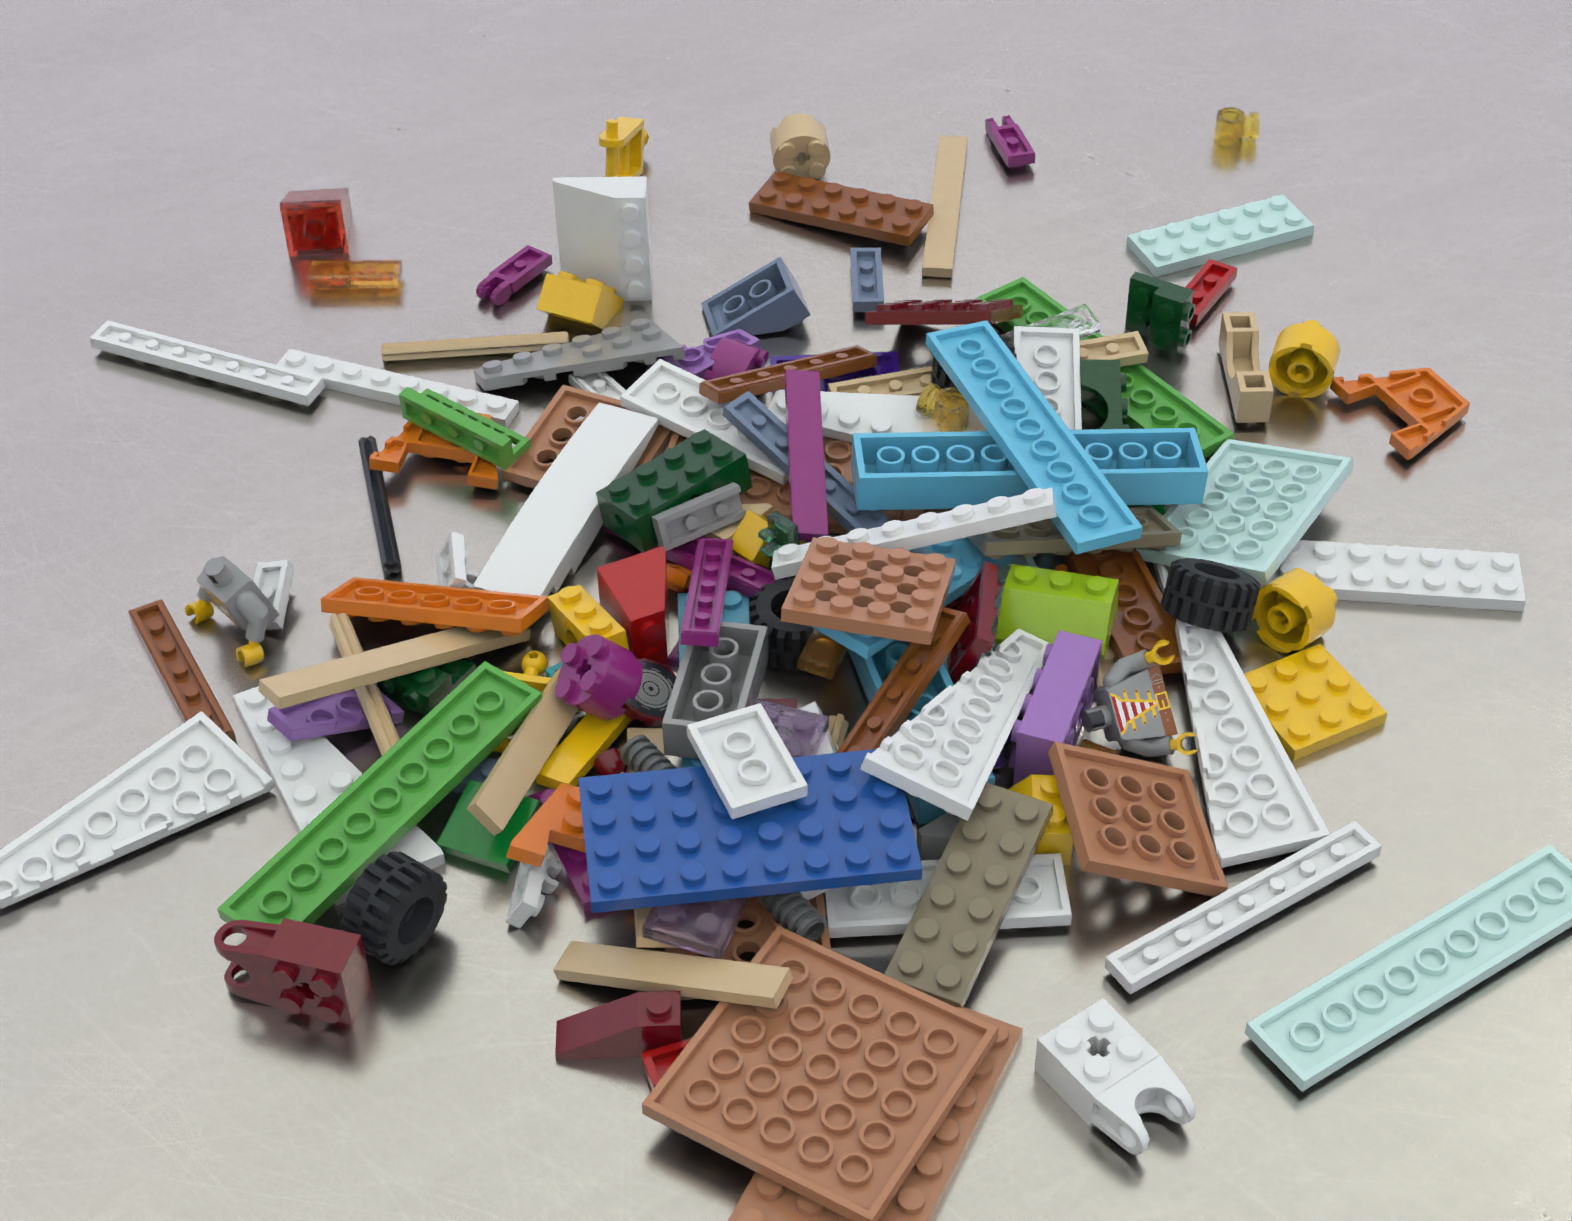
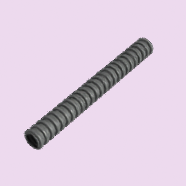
M645 735L633 737L621 750V760L633 772L677 768ZM800 892L755 896L757 901L765 906V909L777 921H780V925L783 928L813 942L823 934L827 925L826 918L819 914L818 910L811 906V903L806 898H803Z

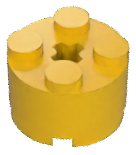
M1307 320L1304 323L1294 324L1282 330L1277 336L1269 361L1268 371L1273 385L1288 395L1291 392L1302 394L1301 398H1312L1323 394L1333 380L1340 355V347L1336 338L1315 320Z
M1294 568L1260 589L1252 620L1256 618L1260 628L1256 632L1265 644L1278 652L1289 653L1291 651H1299L1331 629L1335 620L1337 595L1332 588L1325 586L1314 575L1305 572L1301 568Z

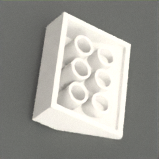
M647 176L553 178L561 271L576 275L577 278L585 281L587 278L603 282L605 286L616 289L615 294L625 299L624 301H652L653 267Z

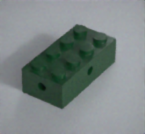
M703 429L700 432L694 433L680 444L665 450L664 453L649 462L639 465L635 470L620 479L612 481L608 486L597 491L596 496L604 526L640 551L646 552L658 545L651 516L732 482L740 486L741 492L739 495L748 491L753 486L746 454Z

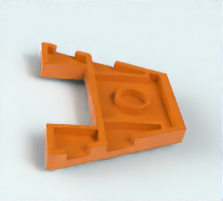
M1429 367L1389 371L1388 377L1375 378L1371 374H1360L1358 380L1344 381L1343 376L1334 377L1330 385V389L1347 405L1376 395L1390 410L1406 422L1409 427L1392 432L1389 444L1407 460L1412 459L1468 414L1470 403Z
M478 413L491 420V415ZM410 421L403 426V432L397 437L391 436L385 442V448L380 453L375 451L369 457V469L398 474L408 453L420 454L426 458L450 459L458 463L468 462L472 463L467 474L468 485L494 490L498 489V471L495 464Z
M561 783L511 841L506 858L541 868L548 842L586 853L579 787Z

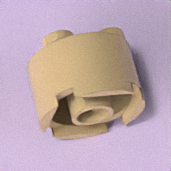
M793 114L783 118L781 124L776 128L774 126L770 133V145L775 170L813 179L823 177L830 162V149L824 124L821 121L820 123L817 122L813 116L808 114Z

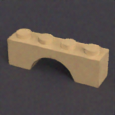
M1222 312L1218 344L1236 423L1269 422L1274 390L1269 371H1260L1258 351L1259 329L1254 312Z

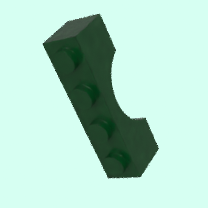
M1080 359L1081 407L1095 412L1103 420L1104 424L1099 429H1129V424H1123L1122 418H1127L1128 400L1127 398H1121V393H1126V373H1120V360Z

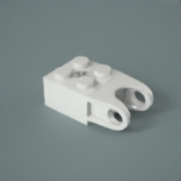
M1104 998L1037 1039L1035 1071L1090 1128L1095 1125L1129 1153L1139 1155L1148 1150L1150 1138L1139 1116L1140 1114L1147 1112L1159 1113L1169 1120L1182 1125L1194 1119L1195 1106L1186 1087L1162 1056Z

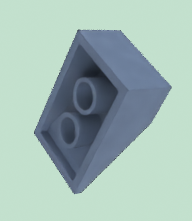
M781 257L701 303L712 336L736 329H742L752 336L785 331L792 326L800 324L811 315L796 279Z

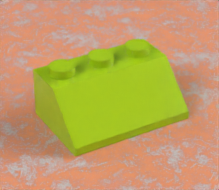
M1011 564L1003 587L995 644L1002 643L1017 629H1021L1053 644L1058 631L1061 630L1103 640L1100 660H1104L1118 613L1119 579Z

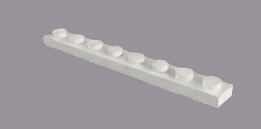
M109 320L90 337L92 348L306 406H309L325 388L324 379L320 376Z
M289 349L276 364L323 377L326 389L400 405L399 393L406 387L419 393L428 388L476 413L491 415L492 421L508 428L520 411L518 400L306 353L300 350Z
M1034 488L1022 495L1008 498L998 496L986 503L973 506L963 504L951 511L938 514L928 512L916 519L907 521L892 520L880 527L871 529L857 528L848 534L832 538L854 544L866 542L880 548H904L911 550L1057 517L1056 500L1053 488L1044 490ZM811 542L801 545L787 544L778 550H774L771 568L775 580L797 574Z
M1353 821L1106 956L1104 967L1129 994H1132L1379 857L1382 845L1356 821Z

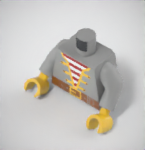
M225 556L210 559L196 580L200 585L197 593L200 599L188 604L185 607V613L187 616L196 614L195 623L198 624L214 615V605L246 633L245 638L249 640V644L236 649L237 660L239 662L245 661V667L258 664L264 659V652L259 642H262L264 639L266 627L280 614L253 580Z
M1159 640L1154 645L1152 651L1141 650L1119 659L1103 677V686L1094 690L1097 707L1082 711V723L1087 732L1090 733L1103 729L1108 742L1118 741L1123 750L1144 757L1173 755L1176 750H1179L1184 755H1192L1199 750L1187 751L1182 745V741L1186 736H1197L1193 732L1183 733L1178 739H1173L1172 735H1176L1178 732L1159 664H1169L1174 659L1175 654L1170 655L1168 658H1162L1157 654V649L1168 645L1169 641Z

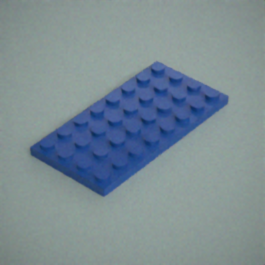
M876 749L792 757L808 785L807 796L735 819H731L704 766L578 778L592 913L922 880L923 868L905 791L860 770L867 753H873Z

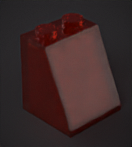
M348 188L289 191L280 202V211L289 256L349 253L352 209Z

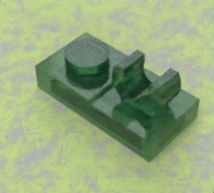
M778 511L767 515L768 527L758 533L759 538L766 543L769 542L760 548V552L770 558V571H772L774 550H778L787 544L800 545L798 525Z

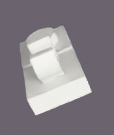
M450 531L436 555L439 586L474 589L473 584L478 578V574L465 569L468 551L465 550L464 535Z
M289 560L257 562L253 582L280 614L265 630L283 629L289 601V589L293 582L294 565Z
M547 845L541 868L520 862L506 918V923L519 929L530 916L536 917L539 914L545 900V895L541 894V891L546 894H552L559 884L558 881L550 877L555 878L563 866L554 860H547L549 845Z

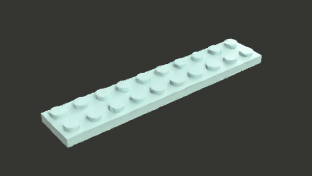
M1550 844L1249 1021L1246 1024L1245 1034L1301 1091L1306 1090L1572 927V863Z

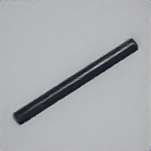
M373 436L361 437L358 443L382 569L388 575L392 572L399 573L401 563L383 472L369 469L370 455L375 451L378 452L376 438Z

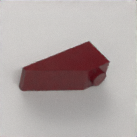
M680 991L637 992L558 1020L556 1025V1060L641 1057L642 1052L683 1041Z

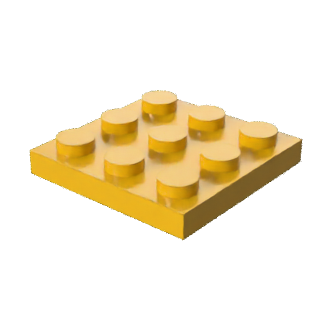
M1321 644L1244 674L1283 748L1292 761L1382 725L1386 721L1387 712Z

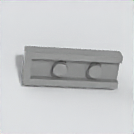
M732 482L651 516L659 547L663 546L668 551L743 519L746 511L742 508L739 496L741 492L740 486Z

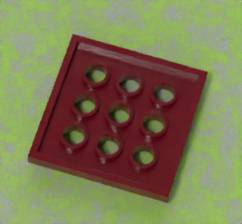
M919 299L894 301L892 303L876 304V310L865 312V325H967L986 320L990 324H996L1023 318V305H1013V299H994L983 302V299H964V301L952 302V299H937L925 302Z

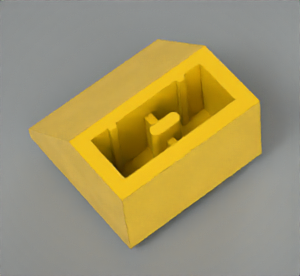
M559 271L558 276L546 273L536 309L548 315L604 329L623 306L625 299L615 294L616 289L605 286L603 282L587 278L585 281L577 278L576 275Z

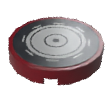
M646 658L637 659L643 667L642 682L635 699L628 698L622 708L626 709L624 714L633 721L636 718L644 721L643 725L662 726L677 676L671 669L657 661Z

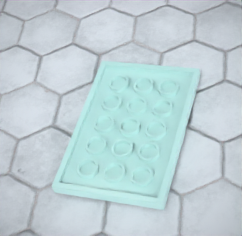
M1226 439L1206 463L1208 477L1202 504H1172L1163 515L1182 532L1180 546H1166L1164 550L1136 548V551L1140 553L1143 561L1153 562L1154 564L1171 566L1172 561L1185 558L1204 559L1222 563L1242 570L1258 582L1267 584L1352 472L1353 460L1350 457Z

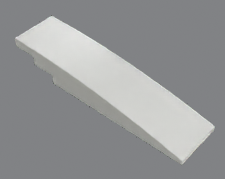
M599 402L559 453L526 500L475 581L473 588L548 596L550 592L557 593L567 574H575L603 524L596 492L608 486L612 481L618 480L633 471L660 423L659 418Z

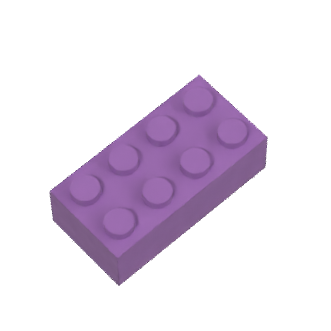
M1059 630L1054 643L1046 645L1042 661L1044 668H1037L1032 684L1033 695L1027 693L1023 702L1022 716L1024 717L1022 720L1016 719L1012 729L1011 742L1016 743L1009 761V768L1014 769L1013 785L1032 774L1054 775L1048 754L1054 742L1077 746L1084 728L1081 718L1082 711L1091 709L1095 699L1094 690L1098 688L1103 640Z

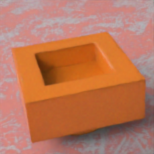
M667 563L668 588L685 593L686 589H689L692 570L678 564Z

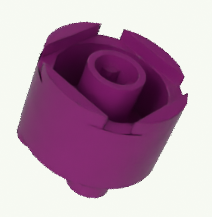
M723 337L711 355L710 359L715 361L712 370L706 369L704 380L765 367L769 352L733 338Z
M597 634L586 636L576 644L569 643L562 651L561 660L563 664L560 669L558 683L555 687V694L565 703L600 720H613L626 711L622 706L627 699L631 698L634 700L638 694L643 676L642 664L635 658L634 653Z

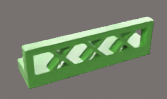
M406 387L399 393L404 419L504 470H507L531 447L530 439L428 388L419 393Z

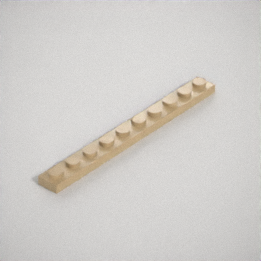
M1138 331L1080 341V359L1120 360V367L1146 363L1149 353ZM932 366L828 383V392L938 397L934 392L935 387H932L931 384Z

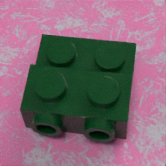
M1135 271L1130 277L1125 329L1133 332L1138 331L1139 334L1148 336V345L1178 354L1181 348H1186L1191 340L1192 330L1189 329V323L1195 312V304L1192 303L1194 290Z
M463 658L377 682L379 690L387 697L404 704L412 711H418L427 715L476 670V664Z

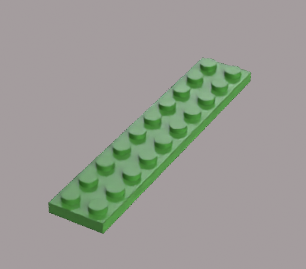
M1024 277L975 298L983 299V302L994 299H1013V305H1023V318L996 323L998 327L1011 337H1013L1014 326L1079 329V341L1104 337ZM1142 364L1120 367V373H1126V393H1121V398H1127L1128 400L1127 418H1122L1123 423L1129 424L1131 429L1195 428L1204 458L1216 453L1226 439L1234 440L1235 433Z
M484 661L219 906L217 910L220 919L226 923L234 920H248L280 925L283 918L313 924L355 884L357 878L370 863L373 864L378 857L383 854L385 855L523 723L531 709L542 698V692Z

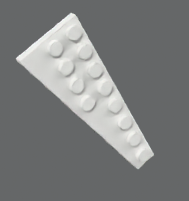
M777 390L768 409L786 418L785 390ZM820 391L823 436L852 443L853 433L987 431L964 398Z
M1176 619L1175 633L1193 733L1197 735L1194 736L1196 749H1199L1197 756L1210 829L1221 868L1299 851L1330 835L1222 632L1196 627Z
M1017 629L998 645L994 653L989 657H983L977 667L971 672L966 671L961 676L959 682L954 686L949 685L926 704L920 714L913 720L904 722L900 730L892 737H886L881 742L880 747L873 753L868 752L860 770L892 784L914 797L921 798L944 809L949 814L968 821L1019 715L1027 693L1029 694L1037 668L1042 666L1044 651L1049 642L1021 629Z
M259 686L233 695L235 706L298 832H301L363 773L324 736L289 741L267 721L268 709L274 707V705L258 691ZM417 825L385 854L387 855L391 851L403 852L430 869L445 864L444 853L441 848ZM352 887L335 902L336 906L346 903L347 895Z
M201 711L0 850V909L267 793L274 788L273 779Z

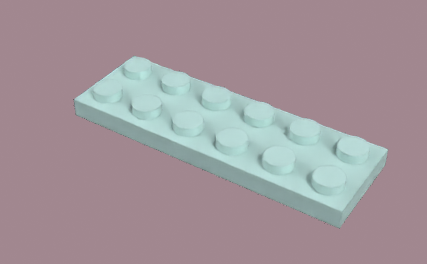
M1276 195L1264 200L1249 202L1245 205L1222 209L1218 212L1196 216L1184 221L1169 223L1165 226L1127 235V246L1155 277L1206 264L1209 259L1218 261L1313 235L1314 224L1284 195Z

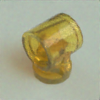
M1234 107L1220 109L1217 112L1214 141L1226 147L1239 145L1242 142V138L1256 141L1259 136L1260 127L1258 113L1250 112L1249 115H1245L1242 110Z
M935 383L926 385L917 401V413L936 420V426L941 432H963L969 425V404L956 387L941 389Z

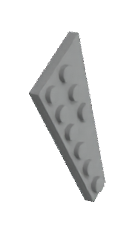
M641 318L633 320L631 325L621 328H605L596 335L576 336L568 343L548 344L542 348L543 350L536 352H519L508 360L488 361L482 365L483 367L473 370L476 382L487 391L524 385L527 383L528 378L531 377L550 381L556 380V374L573 371L575 377L624 369L627 367L628 362L631 361L650 365L657 362L656 358L674 355V361L686 358L684 347L650 319Z

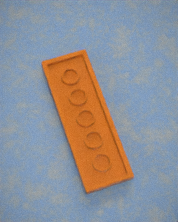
M352 577L321 598V612L336 613L338 615L344 612L349 618L363 616L368 617V620L372 622H383L389 619L401 620L403 625L430 623L434 624V627L438 629H449L455 626L467 627L468 631L476 633L496 630L501 631V634L505 636L522 634L523 631L549 611L547 596Z

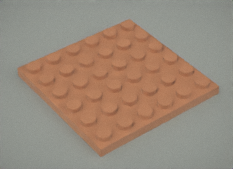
M777 926L750 962L790 968L793 979L777 1009L720 1001L643 1101L642 1114L851 1221H878L998 1039L999 1027L783 927Z

